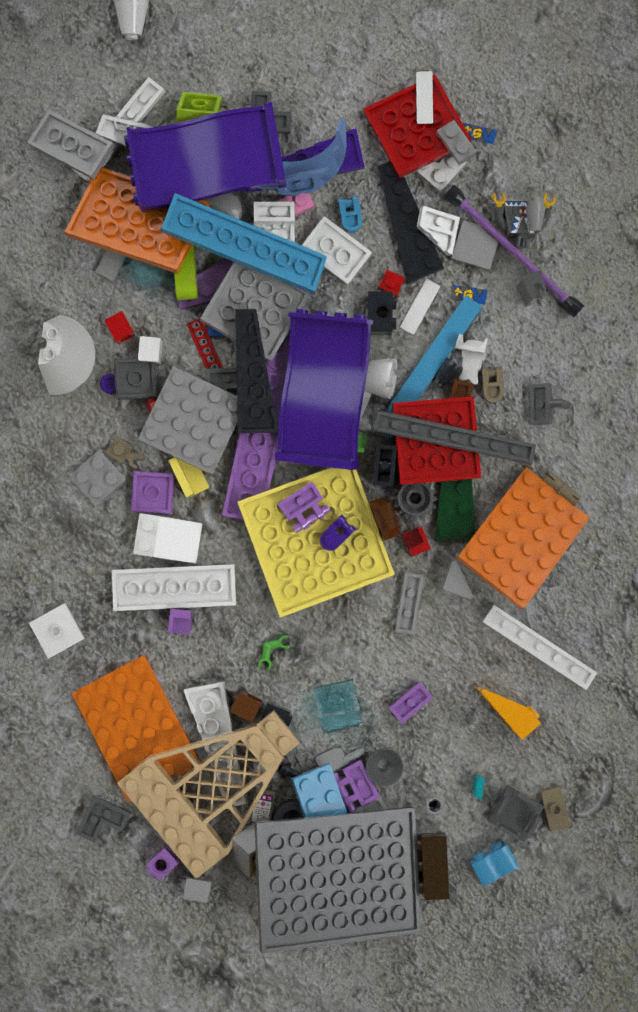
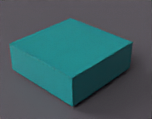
M474 775L472 795L475 798L482 799L485 781L483 775Z

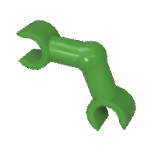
M282 635L277 640L263 644L262 659L258 663L259 669L261 668V663L267 661L269 663L268 670H270L272 666L270 661L271 649L279 647L289 648L291 644L283 645L281 643L282 639L287 638L288 635Z

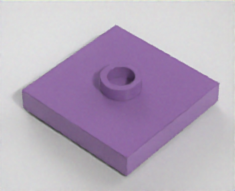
M134 471L131 512L172 514L175 474Z

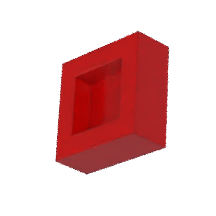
M387 269L378 289L393 292V296L397 297L405 277Z

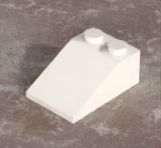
M140 513L133 554L196 563L203 523Z

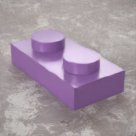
M419 681L388 708L403 724L428 703L433 696Z

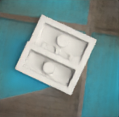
M254 202V226L295 243L294 202Z

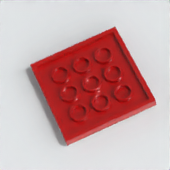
M435 74L432 75L433 123L417 124L416 84L363 109L370 126L399 179L451 154L437 135V130L455 120L467 139L472 143L468 132Z
M474 396L392 403L393 414L477 431ZM395 436L399 485L482 478L480 455L477 453Z

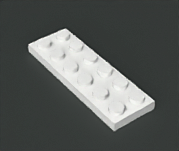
M235 564L112 570L113 611L236 605Z

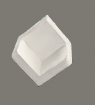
M140 336L138 360L155 362L156 365H160L163 343L161 338Z

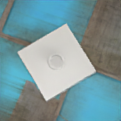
M66 603L29 622L48 659L85 639Z

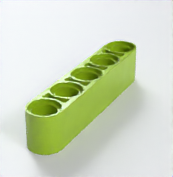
M194 245L191 246L179 273H174L177 301L198 299Z

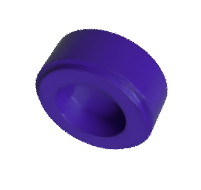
M106 374L100 380V387L106 394L112 395L116 393L114 374Z

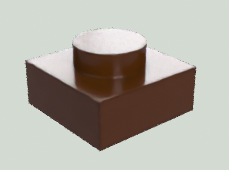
M454 379L449 398L471 397L474 384Z

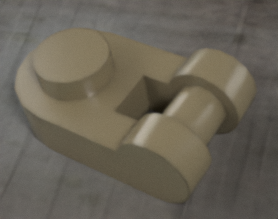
M495 367V369L481 368L483 397L489 403H497L504 396L502 367ZM489 377H495L496 382L489 383Z

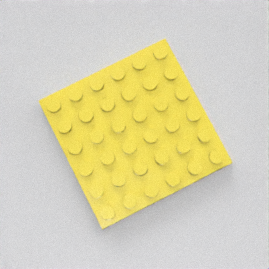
M329 468L237 502L280 618L395 575L356 470ZM310 482H313L323 497L317 503L318 506L321 508L327 504L331 511L325 514V518L318 519L310 524L309 528L305 531L302 529L296 533L292 526L297 524L298 520L295 517L288 521L277 504ZM310 507L301 514L306 518L314 511ZM340 515H343L346 518L345 521L350 526L353 525L356 530L337 549L332 551L325 550L320 545V536ZM340 526L335 530L340 536L345 532Z

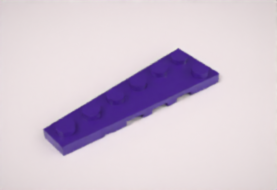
M356 128L346 132V154L336 175L362 170L365 167ZM336 136L327 141L318 142L306 149L297 150L288 156H282V161L294 162L312 158L329 147ZM261 188L249 189V190H246V192H247V193H251V192L261 191V190H263V189H261Z

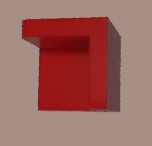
M123 311L105 319V323L118 345L136 336Z
M422 526L402 534L411 557L431 549Z

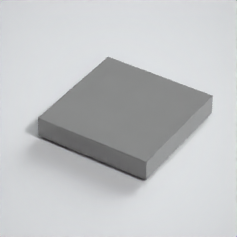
M463 220L451 260L489 271L498 240L494 239L483 226Z

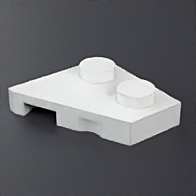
M422 206L419 212L417 228L447 256L453 254L460 217Z

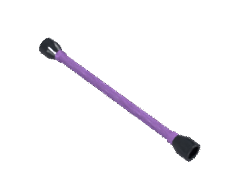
M455 184L447 191L444 198L451 204L466 210L477 223L481 224L503 247H506L505 249L513 254L532 274L540 270L521 251L517 250L506 237L502 236L495 227H492L491 223L485 220L481 214L479 215L476 209L470 206V202L466 200L463 192ZM542 272L541 277L547 288L553 291L552 293L559 298L565 310L574 318L585 305L577 298L569 296L566 292L564 293Z

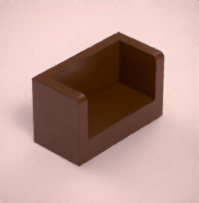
M241 689L230 712L252 723L262 704V699Z

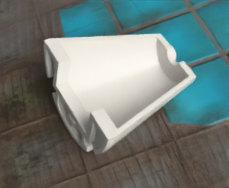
M59 315L43 324L42 338L46 339L47 346L44 349H40L38 366L49 395H63L74 391L88 379L95 364V346L90 334L76 320Z

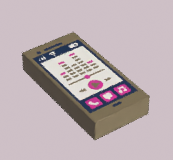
M259 787L255 788L254 798L260 790ZM265 789L250 815L248 827L262 816L271 820L276 791Z

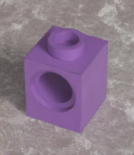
M165 845L147 862V871L153 878L157 877L160 881L178 865L180 859L168 845ZM159 859L165 860L167 867L159 868L156 861Z

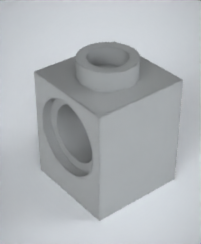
M188 874L186 880L183 879L180 892H184L183 899L208 903L213 878L199 876L196 879L193 874Z

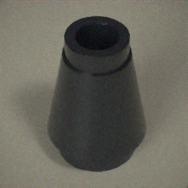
M449 359L443 363L433 382L442 389L460 375L459 372L462 368L452 359Z

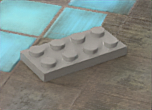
M49 109L27 142L30 147L93 180L115 147L113 142Z

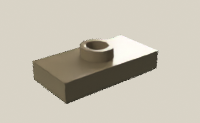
M561 786L540 790L549 831L569 828L570 823Z

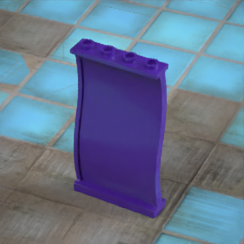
M272 102L264 103V106L217 112L165 126L142 129L126 127L127 135L124 136L126 148L130 149V155H127L129 167H133V174H130L132 186H136L137 192L133 193L135 206L139 205L141 212H146V209L170 207L175 193L197 202L243 190L278 186V188L287 187Z
M296 309V313H288L290 317V345L281 399L278 451L275 453V460L356 470L359 468V461H357L359 423L368 372L371 324H373V320L366 319L367 315L354 314V318H347V313L335 312L334 316H327L328 312L315 311V315L308 314V310Z

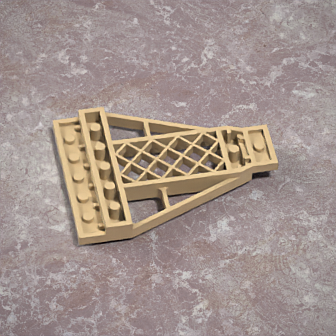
M273 710L259 722L247 725L244 728L154 755L151 754L139 763L135 769L119 780L117 784L197 879L230 852L233 846V838L241 833L280 765L283 756L300 744V741L275 710ZM228 740L201 762H198L189 752V750ZM234 745L246 746L245 756L233 755ZM231 747V754L223 753ZM250 750L255 757L248 756V751ZM183 752L194 768L175 782L157 760ZM218 757L229 758V768L217 767ZM233 759L245 760L244 770L232 769ZM215 760V767L207 766L209 763ZM247 761L259 762V771H247ZM202 770L214 771L213 781L201 780ZM199 772V779H191ZM217 772L229 773L228 783L217 782ZM231 773L243 774V783H230ZM246 775L255 776L245 784ZM259 782H263L245 816H242L233 803ZM186 783L198 784L197 793L186 792ZM201 784L212 785V795L200 794ZM215 786L227 787L226 797L214 796ZM230 788H239L229 797ZM188 797L197 798L196 807ZM199 799L211 800L210 809L199 808ZM214 800L223 801L213 809ZM225 809H229L240 822L228 845L208 823Z

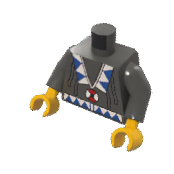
M501 192V199L496 200V194L493 193L492 199L496 203L494 205V219L498 227L506 234L507 238H515V248H527L528 238H535L537 233L542 232L529 231L525 208L528 201H506V196L503 192ZM547 192L543 195L546 209L542 230L549 221L552 210L551 205L556 202L555 194L552 200H546Z

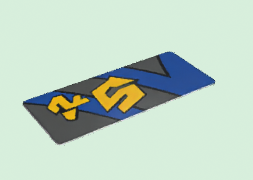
M463 123L471 140L494 144L497 130Z
M453 285L451 300L462 301L465 296H468L478 304L485 305L487 290Z

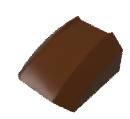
M384 498L370 501L369 506L382 541L398 536L402 525L398 520L393 502Z

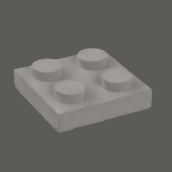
M100 449L69 476L96 507L127 481Z

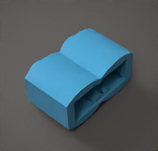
M501 841L492 844L488 852L483 853L481 851L474 854L470 861L483 887L519 867L507 843H501Z

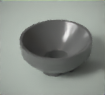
M379 748L368 757L366 770L369 778L374 783L388 786L396 783L402 776L403 760L393 749ZM387 759L390 762V768L387 771H382L378 768L380 760Z

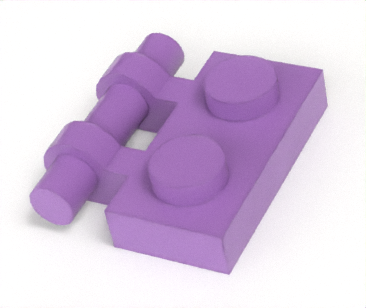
M310 482L277 504L288 521L295 517L298 520V523L292 526L296 533L302 529L305 531L309 528L310 524L318 519L325 518V514L331 511L327 504L321 508L318 506L317 503L323 497L313 482ZM311 507L314 512L304 518L301 513Z
M361 759L343 768L345 777L340 779L338 773H334L344 805L349 812L356 809L353 802L357 799L361 806H364L380 797ZM350 783L354 791L351 795L348 794L344 786Z

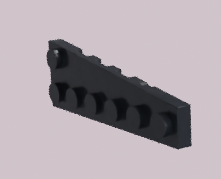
M390 161L379 165L378 171L396 238L405 281L408 285L442 271L444 267L433 242L417 228L420 211L405 177L398 178Z
M255 308L235 309L237 433L278 432L257 310Z

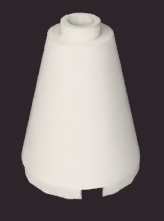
M114 0L121 35L126 36V40H138V37L142 36L149 0Z
M391 358L369 361L365 391L385 399H391L390 396L394 394L397 379L393 369H397V360Z

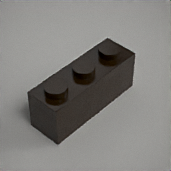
M445 832L420 833V839L417 840V852H421V860H418V873H422V881H419V894H423L424 900L450 899Z

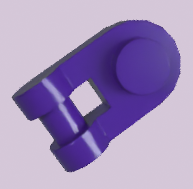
M340 515L322 533L320 545L325 550H335L356 528L353 525L350 526L345 521L346 518ZM339 526L345 531L341 536L335 531Z

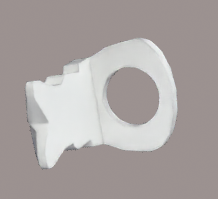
M459 334L455 348L462 350L463 370L458 380H470L473 384H478V372L481 370L482 361H484L486 356L487 338L484 342L468 340L463 343V335Z

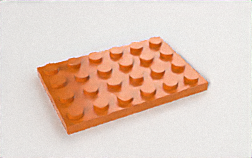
M101 167L95 179H91L65 230V235L178 274L192 245L160 232L169 207L146 209V212H141L139 205L135 206L133 193L137 192L136 186H132L130 176ZM197 201L200 204L210 207V203L207 201Z
M527 467L523 469L456 557L457 560L520 610L526 607L590 518L579 508L573 506L562 495H557L556 490Z
M145 655L71 693L117 783L149 755L191 744ZM189 750L198 762H201L195 750ZM183 752L157 760L171 777L174 775L177 777L194 768ZM121 789L123 795L125 796L127 802L129 803V802L131 801V799H130V798L126 795V793Z

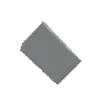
M456 560L450 562L441 589L467 599L473 598Z

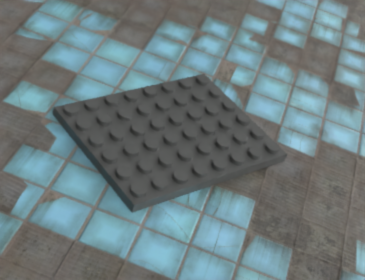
M415 807L254 822L259 947L262 954L421 933Z

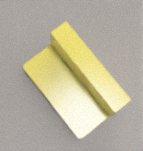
M177 458L168 460L186 498H190L209 488L200 469Z

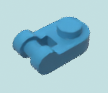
M352 196V199L346 200L344 198L338 199L343 229L349 233L359 231L362 226V216L358 196ZM353 207L354 211L346 212V208Z

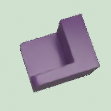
M172 608L170 610L168 633L189 635L191 632L193 610Z

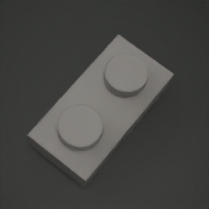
M455 120L437 130V135L458 165L476 155L477 151Z

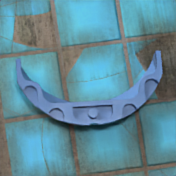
M346 118L340 120L335 130L337 136L323 152L302 161H282L287 187L278 188V186L261 189L277 191L281 195L307 194L322 188L324 184L333 179L339 171L346 154Z

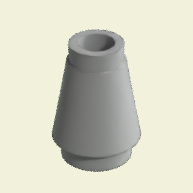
M528 201L525 208L529 231H542L546 209L544 201Z
M430 795L425 799L424 809L428 814L435 816L444 810V800L440 796ZM433 800H436V804H435V805H430V804H429V802H432Z

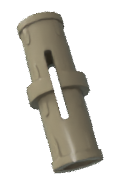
M551 471L543 478L544 482L557 491V495H562L573 506L582 498V496L578 495L568 486L569 484L566 481L563 482Z

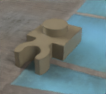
M118 436L115 437L105 452L122 464L128 460L129 465L135 469L138 466L133 463V460L136 457L144 459L141 454L132 453L134 447Z

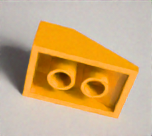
M481 686L476 688L520 739L523 740L541 724L538 720L539 714L529 705L526 707L521 703Z

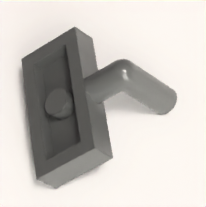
M530 384V425L552 424V408L561 407L569 409L571 407L569 401L552 399V384Z

